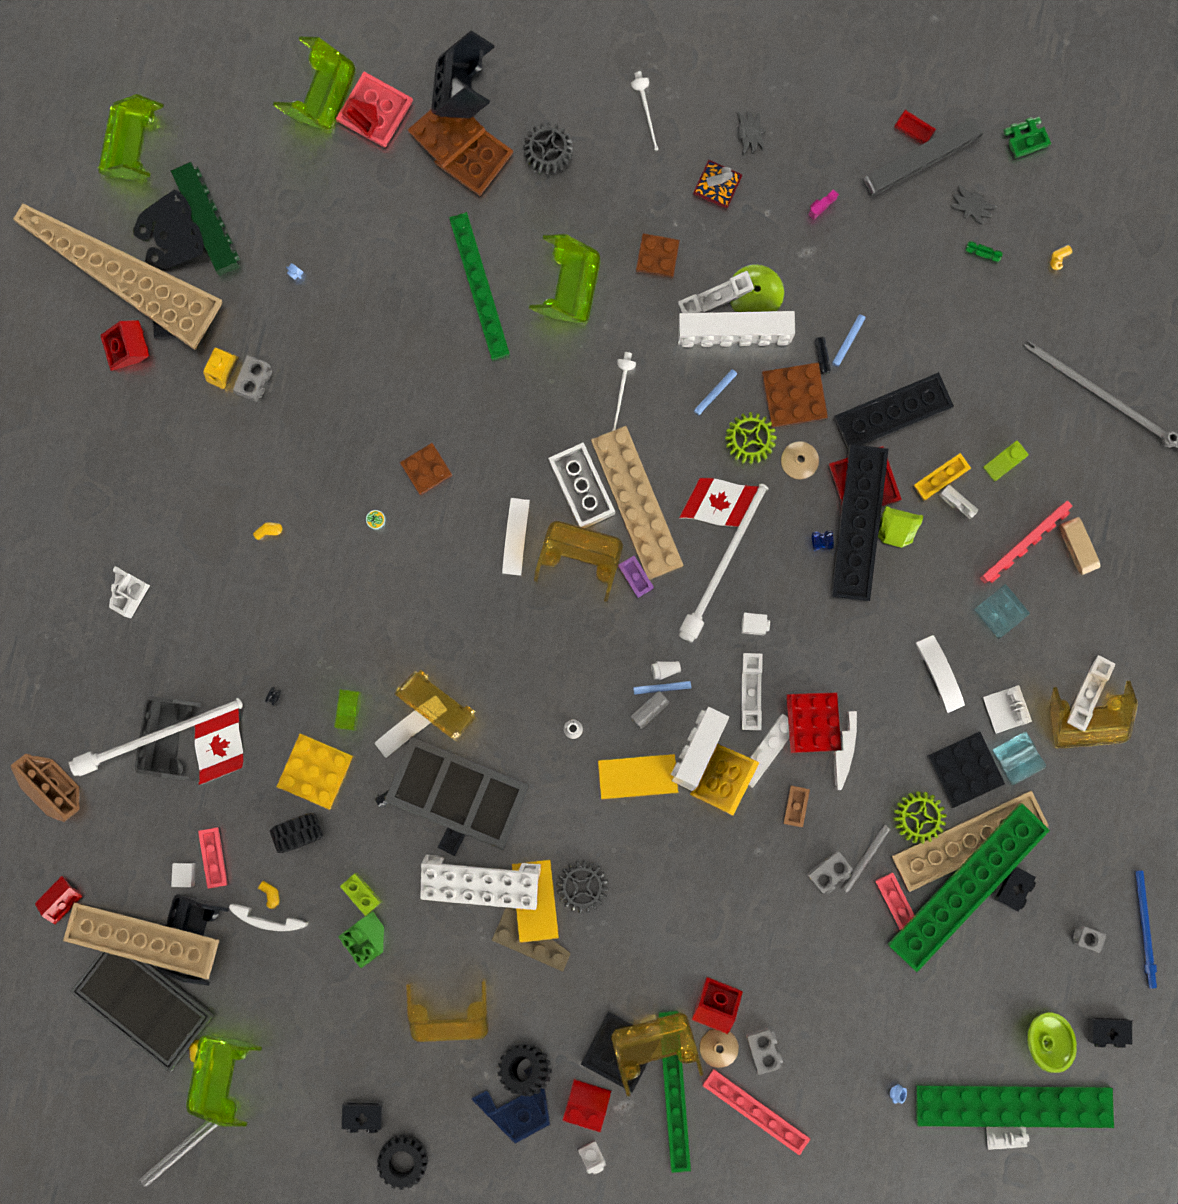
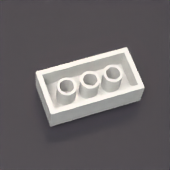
M584 443L548 458L549 464L580 530L615 515L612 503Z
M710 707L705 711H701L695 722L698 726L693 728L687 739L690 743L685 745L679 756L682 760L680 763L677 762L671 773L674 776L672 782L691 791L698 786L729 716Z

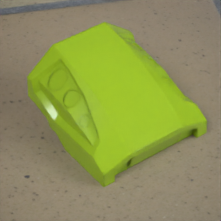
M886 506L880 518L878 538L885 544L901 548L912 544L924 515H917Z

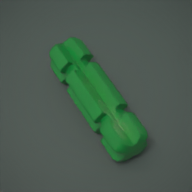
M969 241L966 245L967 252H975L978 256L987 259L992 258L996 262H999L1003 255L1002 251H993V248L982 244L976 245V242Z

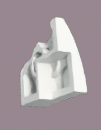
M948 485L939 494L952 508L956 506L969 519L973 518L978 512V509L951 485Z
M115 566L113 572H115V582L111 585L112 597L110 598L109 608L131 619L150 585Z

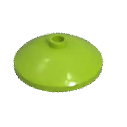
M748 265L733 275L734 277L748 271L753 286L760 288L759 292H755L753 289L730 302L735 312L778 311L783 302L784 287L780 277L772 269L763 265Z
M1043 1013L1032 1021L1028 1031V1046L1036 1064L1050 1073H1059L1067 1070L1074 1062L1077 1051L1076 1037L1070 1024L1056 1013Z

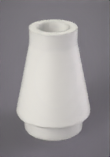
M656 661L655 664H651V671L654 679L662 680L681 672L679 661Z
M569 720L565 723L563 730L568 738L576 739L582 734L583 727L579 721ZM571 725L577 727L575 732L569 730Z

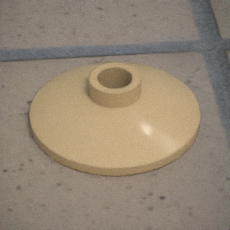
M794 442L783 451L781 465L788 476L794 479H806L817 470L819 456L812 445L806 442ZM799 456H802L804 458V462H799L797 458Z
M711 1029L704 1034L699 1047L703 1060L708 1065L716 1068L730 1065L736 1059L739 1050L738 1041L731 1032L726 1034L716 1029ZM718 1045L723 1046L722 1052L716 1051Z

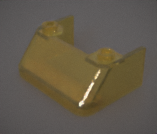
M554 521L548 527L535 569L534 581L538 582L542 565L548 567L556 566L560 562L561 555L598 566L597 578L604 583H608L604 601L608 602L623 543L617 537L561 521Z
M421 669L419 672L414 670L394 694L459 743L478 719L474 716L475 711L467 705L462 707L427 679L430 676Z
M1126 681L1124 694L1111 696L1106 706L1094 707L1092 718L1085 732L1067 723L1071 711L1069 703L1066 700H1061L1057 687H1053L1050 715L1055 746L1058 748H1073L1127 742L1132 736L1138 708V701L1131 682Z
M487 979L482 980V1001L473 1002L468 1006L467 1018L428 1020L427 1009L423 1005L414 1004L413 982H409L407 984V1014L411 1037L417 1042L484 1038L489 1031Z
M676 1013L618 1029L612 1034V1042L627 1096H631L627 1081L639 1076L641 1071L639 1065L677 1055L682 1063L696 1062L700 1076L704 1075L688 1017L683 1013Z

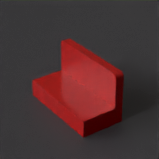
M61 876L36 901L35 905L42 917L56 924L73 907V904L77 903L83 896L78 890L69 885L65 877Z

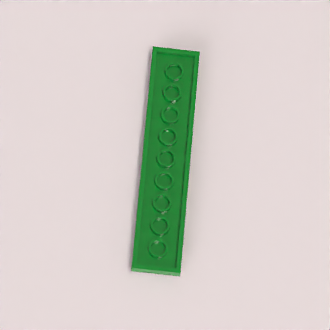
M1020 803L887 945L914 971L918 972L1050 830L1024 804Z
M916 1085L917 1126L1114 1128L1113 1088Z

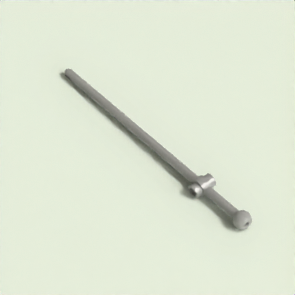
M1026 341L1027 344H1024L1025 348L1163 438L1162 441L1166 447L1172 448L1175 446L1178 448V434L1176 432H1166L1032 342Z

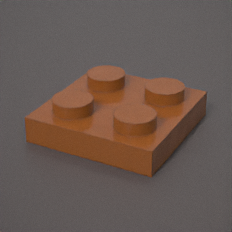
M643 233L636 272L673 278L680 240Z
M433 443L400 462L419 495L452 476Z

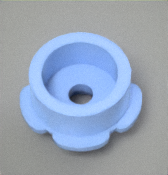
M293 263L289 267L286 266L289 276L295 280L297 277L301 279V275L304 273Z
M897 1084L895 1087H892L890 1098H892L894 1104H897V1102L904 1103L907 1097V1090L900 1086V1084Z

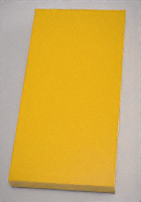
M675 754L599 760L601 799L678 793V784L672 782L674 776L671 775L676 765Z
M551 861L526 862L541 864V872L538 878L536 910L516 908L519 941L522 943L557 939L559 935ZM521 863L512 864V870L519 871Z

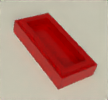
M907 110L903 111L894 125L895 128L921 144L928 142L936 131L934 127Z

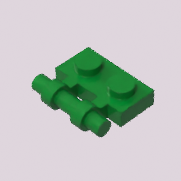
M1039 116L1027 118L1025 122L1019 124H1011L1010 127L1003 130L1005 136L1011 134L1014 136L1008 143L1015 159L1051 145L1045 127L1039 129L1036 127V125L1041 124ZM1028 129L1030 132L1022 135L1020 131Z

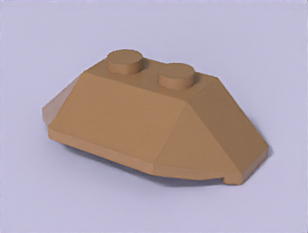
M25 754L10 766L20 788L47 816L65 822L79 811V786L53 759Z

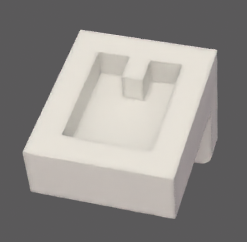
M596 1140L578 1149L588 1174L592 1172L597 1174L604 1170L603 1167L606 1165V1161Z

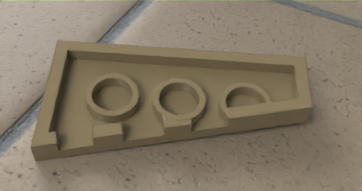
M505 908L492 938L494 942L562 972L571 954L553 939L520 943L517 911L513 908Z

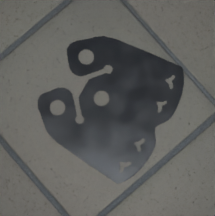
M175 189L146 208L138 216L133 228L134 236L141 240H147L150 237L152 222L156 221L153 238L156 245L167 249L168 253L165 254L164 251L150 247L146 253L145 263L161 270L186 262L203 253L202 234L199 227L191 221L192 211L186 198ZM175 195L177 196V199H180V201H175ZM141 225L146 226L145 233L139 231ZM191 229H193V233L196 235H191ZM162 231L167 232L166 239L160 238V233ZM197 242H198V246H197V247L199 248L198 250H197V248L194 247ZM154 253L158 255L156 262L151 260V256Z

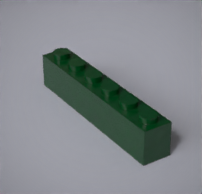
M189 162L171 170L180 193L190 205L192 220L201 231L203 244L217 274L221 276L239 268L240 266L237 261L240 260L236 249L232 251L230 244L233 242L228 233L225 234L222 229L225 227L221 216L217 217L215 213L218 209L214 200H209L207 196L210 191L206 183L202 184L200 177L203 176L199 167H194L192 162Z

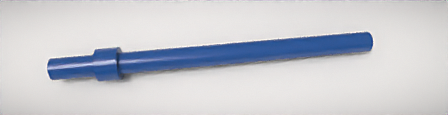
M1141 870L1135 872L1146 965L1144 967L1145 973L1148 975L1149 989L1157 988L1155 974L1157 966L1154 964L1144 872Z

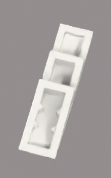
M857 711L846 712L847 731L840 732L841 751H833L835 790H842L849 773L855 748Z

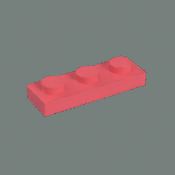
M219 827L198 831L207 889L228 885Z
M891 872L875 882L899 930H901L915 915L894 873Z

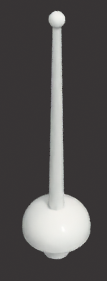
M641 71L634 73L635 80L631 82V86L641 93L654 143V150L657 151L658 147L656 146L644 89L649 85V78H643Z
M630 352L624 353V359L617 360V364L623 370L612 431L616 430L627 371L634 369L636 366V362L631 361L632 353Z

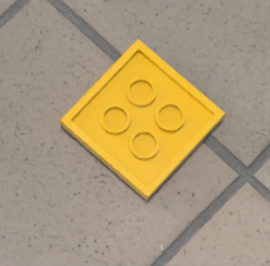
M299 734L276 787L331 810L354 756Z
M717 744L698 786L690 795L734 815L759 762Z

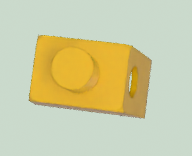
M215 347L203 371L206 382L224 389L239 357Z

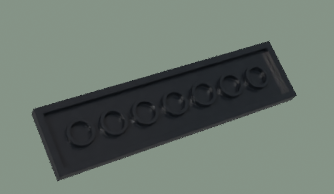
M849 444L831 597L870 601L889 449Z

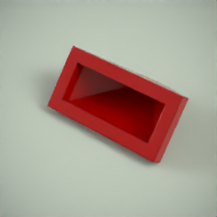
M350 98L342 111L368 138L372 136L379 124L375 105Z

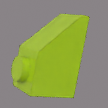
M1017 440L983 468L995 482L1029 456V454Z

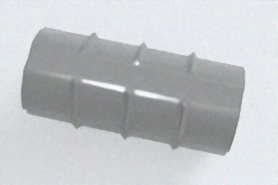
M658 691L630 718L642 729L663 711L670 702Z

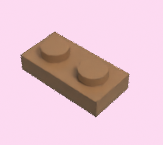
M790 786L783 824L803 828L810 789Z

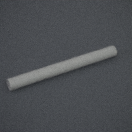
M883 826L852 871L851 876L841 887L846 893H848L891 830L888 826Z

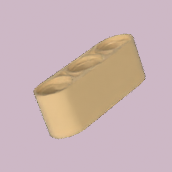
M1076 517L1060 524L1061 534L1078 572L1084 575L1100 568L1099 559L1081 519Z

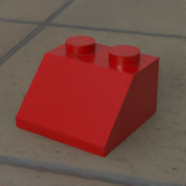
M139 320L119 321L100 335L110 371L140 363L149 356Z
M706 977L691 1020L728 1034L736 1020L743 991Z
M574 1079L563 1114V1121L601 1132L611 1090Z

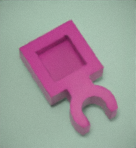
M832 190L820 201L818 199L810 205L811 209L808 215L814 220L837 199L839 194Z

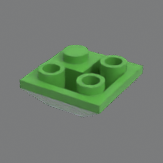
M373 911L338 936L343 946L346 947L360 968L383 953L384 926Z

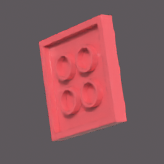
M363 72L336 117V121L386 148L412 104L413 98ZM350 98L376 106L379 124L370 138L342 113Z

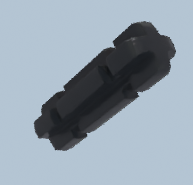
M825 337L815 339L818 362L821 365L819 367L821 374H827L831 371L830 364H828L829 356L827 347H825Z

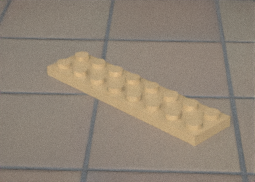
M627 426L591 439L636 553L649 580L683 567L684 565Z
M1028 791L939 833L938 838L931 837L932 842L925 840L924 844L918 843L891 856L908 892L959 869L1020 803L1024 804L1048 827L1049 825L1033 792Z
M79 903L73 904L63 941L204 979H209L219 943L217 939Z

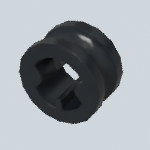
M272 687L267 694L265 702H271L275 706L282 691H276L275 687Z

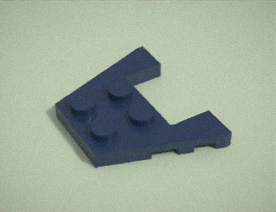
M532 1066L524 1070L527 1078L531 1076ZM543 1088L540 1089V1093H534V1096L521 1095L498 1109L488 1090L472 1098V1101L515 1144L551 1125L546 1092Z

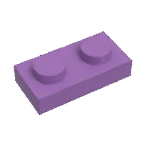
M635 556L618 565L637 598L654 589Z

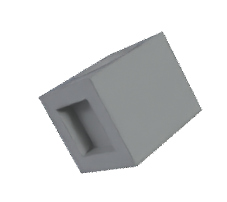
M1079 926V929H1076L1074 932L1073 940L1075 941L1073 944L1101 953L1107 935L1084 926ZM1090 933L1092 941L1086 944L1084 938Z

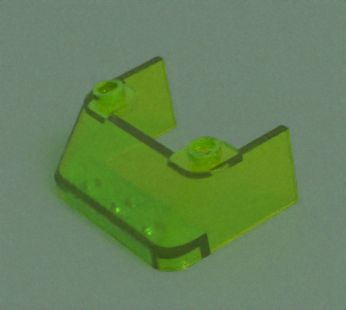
M299 36L298 40L311 49L309 64L316 70L304 103L296 100L291 103L273 102V106L294 120L322 130H330L336 122V117L340 112L355 73V65L350 59L320 37Z
M139 94L118 100L112 104L98 167L100 174L133 181L150 177L151 173L145 172L143 164L138 162L144 129L153 124L155 120L154 111L162 109L164 104Z
M567 234L543 235L542 239L554 245L553 257L557 263L561 264L555 299H546L542 305H529V309L548 318L585 323L590 315L600 255L597 250Z
M211 1035L202 1036L198 1042L186 1102L188 1113L221 1127L247 1126V1122L235 1118L236 1104L232 1099L228 1098L235 1060L245 1059L248 1051H262V1047L243 1040Z

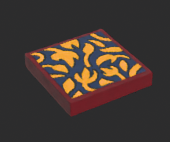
M708 159L693 195L727 210L743 174L731 170L733 176L730 180L720 185L709 187L707 178L722 174L721 169L724 166Z

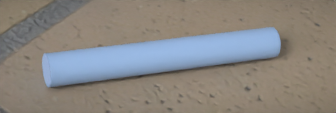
M858 315L833 360V365L839 367L863 324L865 316Z
M731 369L694 409V412L700 415L732 381L737 373Z
M691 681L633 687L634 695L658 691L691 689Z

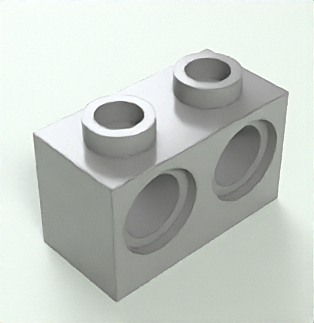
M247 355L233 388L235 394L257 402L258 398H261L264 394L265 387L263 386L265 381H268L271 376L272 370L267 362ZM255 367L262 368L259 374H253ZM249 384L255 385L253 391L246 392V387Z
M835 851L810 871L807 877L821 894L825 892L829 894L836 888V883L840 880L844 882L851 876L850 872L853 869L841 853ZM837 862L843 865V870L840 873L834 871V865ZM823 874L828 877L826 885H820L819 877Z
M769 1028L746 1034L757 1074L761 1075L781 1069L780 1063L783 1060L780 1051L776 1052L774 1046L777 1043L775 1033L770 1032ZM759 1037H767V1044L765 1046L757 1044ZM772 1056V1064L764 1065V1057Z

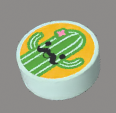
M373 510L367 514L366 523L371 529L378 530L385 525L386 518L381 511Z

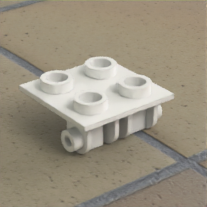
M1019 685L983 697L995 734L1032 722Z
M986 1127L988 1150L1027 1147L1029 1135L1026 1134V1127Z

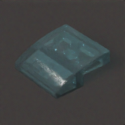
M1006 584L974 609L998 639L1030 614Z
M1026 731L993 749L998 763L1012 786L1046 768V764Z

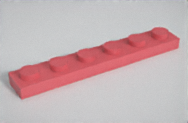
M1066 501L984 573L980 577L981 581L984 584L989 581L993 583L999 578V572L1003 568L1005 570L1009 569L1014 564L1012 560L1015 557L1021 558L1028 552L1027 547L1031 543L1035 545L1042 539L1040 535L1043 532H1050L1056 526L1055 522L1059 518L1063 520L1070 514L1068 511L1072 507L1070 502Z
M715 1069L711 1071L702 1084L703 1087L799 1156L810 1141L808 1136Z

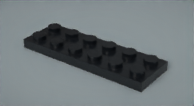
M938 372L834 416V419L849 451V444L866 445L952 409L954 405Z

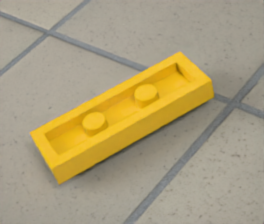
M959 453L914 484L913 487L922 500L925 501L969 471L971 467L962 454Z

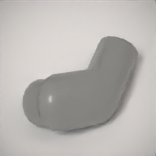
M724 167L721 169L722 174L708 177V186L720 185L730 180L733 176L731 168Z

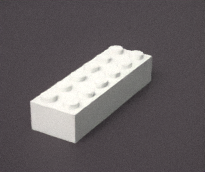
M794 311L679 313L678 345L683 347H693L694 344H701L702 347L720 344V346L727 347L739 343V346H749L751 343H758L759 346H767L769 343L788 345V342H791L795 335Z

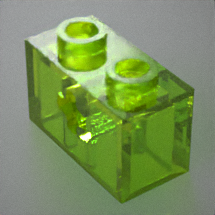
M340 689L334 728L356 731L361 692Z

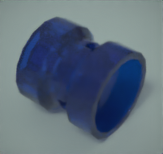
M827 530L824 533L819 531L812 532L814 551L820 550L822 547L827 550L834 548L832 530Z

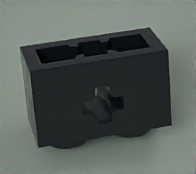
M1016 867L1003 880L994 900L1019 912L1027 903L1025 898L1028 892H1032L1036 885V877ZM1014 886H1018V889H1020L1019 893L1015 892Z
M1088 1017V1041L1093 1043L1094 1047H1106V1044H1114L1116 1048H1126V1045H1132V1020L1127 1018ZM1112 1030L1113 1034H1110L1108 1036L1107 1032H1110Z
M344 1102L342 1105L341 1129H346L348 1133H357L358 1130H366V1133H378V1130L383 1128L384 1103ZM361 1114H364V1117L367 1118L364 1122L358 1118Z

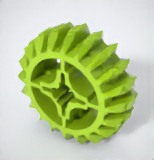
M749 412L748 418H746L744 413L741 414L742 420L735 417V423L730 422L729 424L732 429L726 430V433L730 436H726L725 440L731 441L726 444V447H733L729 453L732 455L736 452V460L742 456V463H745L746 458H749V464L753 463V458L759 463L761 461L760 456L763 459H767L766 453L771 454L773 452L771 448L776 445L772 441L776 440L777 436L771 435L776 431L775 428L769 429L772 423L768 422L765 424L764 422L767 418L764 416L760 420L759 413L756 414L755 418H752V412ZM746 424L756 425L752 430L741 428V426ZM760 429L765 433L766 444L762 443L758 436ZM756 431L754 435L755 441L751 440L750 442H748L747 445H745L748 441V437H746V435L751 436ZM736 432L739 433V436L743 439V444L741 448L738 446L736 442ZM750 446H754L756 448L759 447L761 449L757 452L745 451Z
M916 791L915 797L912 793H909L908 797L910 800L902 797V801L905 804L897 803L901 810H894V813L899 814V817L893 818L894 821H900V824H897L895 827L897 829L902 827L903 829L899 834L904 835L907 833L905 839L909 840L912 837V843H916L918 838L921 844H924L925 838L932 842L931 835L938 838L936 830L943 832L939 825H946V822L941 821V818H945L947 815L940 814V811H943L945 807L941 806L938 808L937 806L941 801L936 800L933 802L935 796L931 795L928 798V792H924L922 797L920 791ZM921 801L920 806H918L915 812L907 811L911 804ZM926 803L933 809L935 818L927 814ZM919 812H921V816L929 820H920L921 823H919V819L911 815H920ZM905 817L913 821L914 832L907 826ZM925 823L933 824L930 830L919 834L920 829H922Z

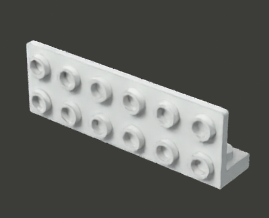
M426 854L421 864V899L536 910L541 864L521 863L519 871L448 865L445 864V856Z

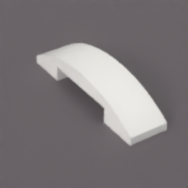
M745 271L730 278L729 281L701 294H694L678 301L682 313H706L738 299L755 288L748 271Z
M511 498L502 574L521 576L530 500Z
M934 635L916 642L921 657L925 660L940 693L939 697L946 712L948 713L965 706L954 674Z
M743 653L741 688L742 730L761 731L763 654Z
M1099 655L1096 657L1074 701L1067 720L1068 724L1084 732L1086 731L1092 718L1094 707L1105 683L1111 676L1115 663Z
M434 696L375 742V745L387 758L410 740L411 736H415L447 712V710L438 698Z
M230 904L229 909L237 917L258 928L271 931H291L308 926V921L289 917L286 920V924L250 916L252 910L250 907L238 904Z

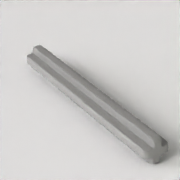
M213 1115L140 1178L142 1185L147 1187L217 1127L221 1122L219 1118Z

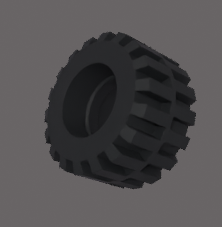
M308 813L293 818L269 830L277 853H285L300 848L324 836L316 813Z
M525 1044L514 1045L512 1050L507 1049L505 1051L506 1056L502 1055L500 1058L502 1063H498V1067L501 1068V1071H498V1076L502 1077L499 1081L505 1085L504 1088L517 1095L534 1096V1093L538 1094L541 1092V1088H546L545 1082L550 1081L551 1078L548 1077V1073H552V1069L548 1068L551 1062L546 1059L548 1057L546 1053H543L539 1048ZM528 1058L532 1064V1073L526 1081L521 1082L517 1075V1069L520 1062Z
M399 1135L396 1138H391L384 1144L379 1153L377 1171L380 1172L379 1176L385 1180L384 1183L386 1185L388 1183L392 1185L391 1188L399 1187V1190H404L407 1187L409 1189L414 1184H418L425 1174L428 1163L427 1151L423 1149L424 1145L421 1142L418 1143V1139L415 1137L412 1139L409 1138V1135H405V1137ZM396 1152L410 1154L414 1160L412 1170L406 1173L395 1170L391 1164L392 1156Z

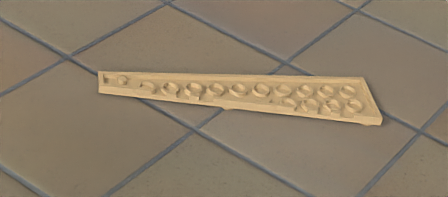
M25 204L21 205L13 218L21 227L194 350L197 348L223 303L221 299Z

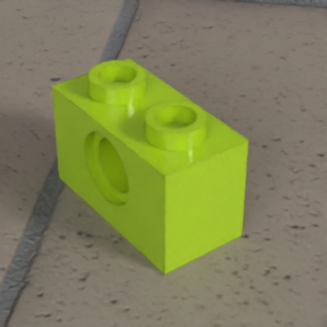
M354 873L340 886L365 916L382 903L381 899L358 873Z

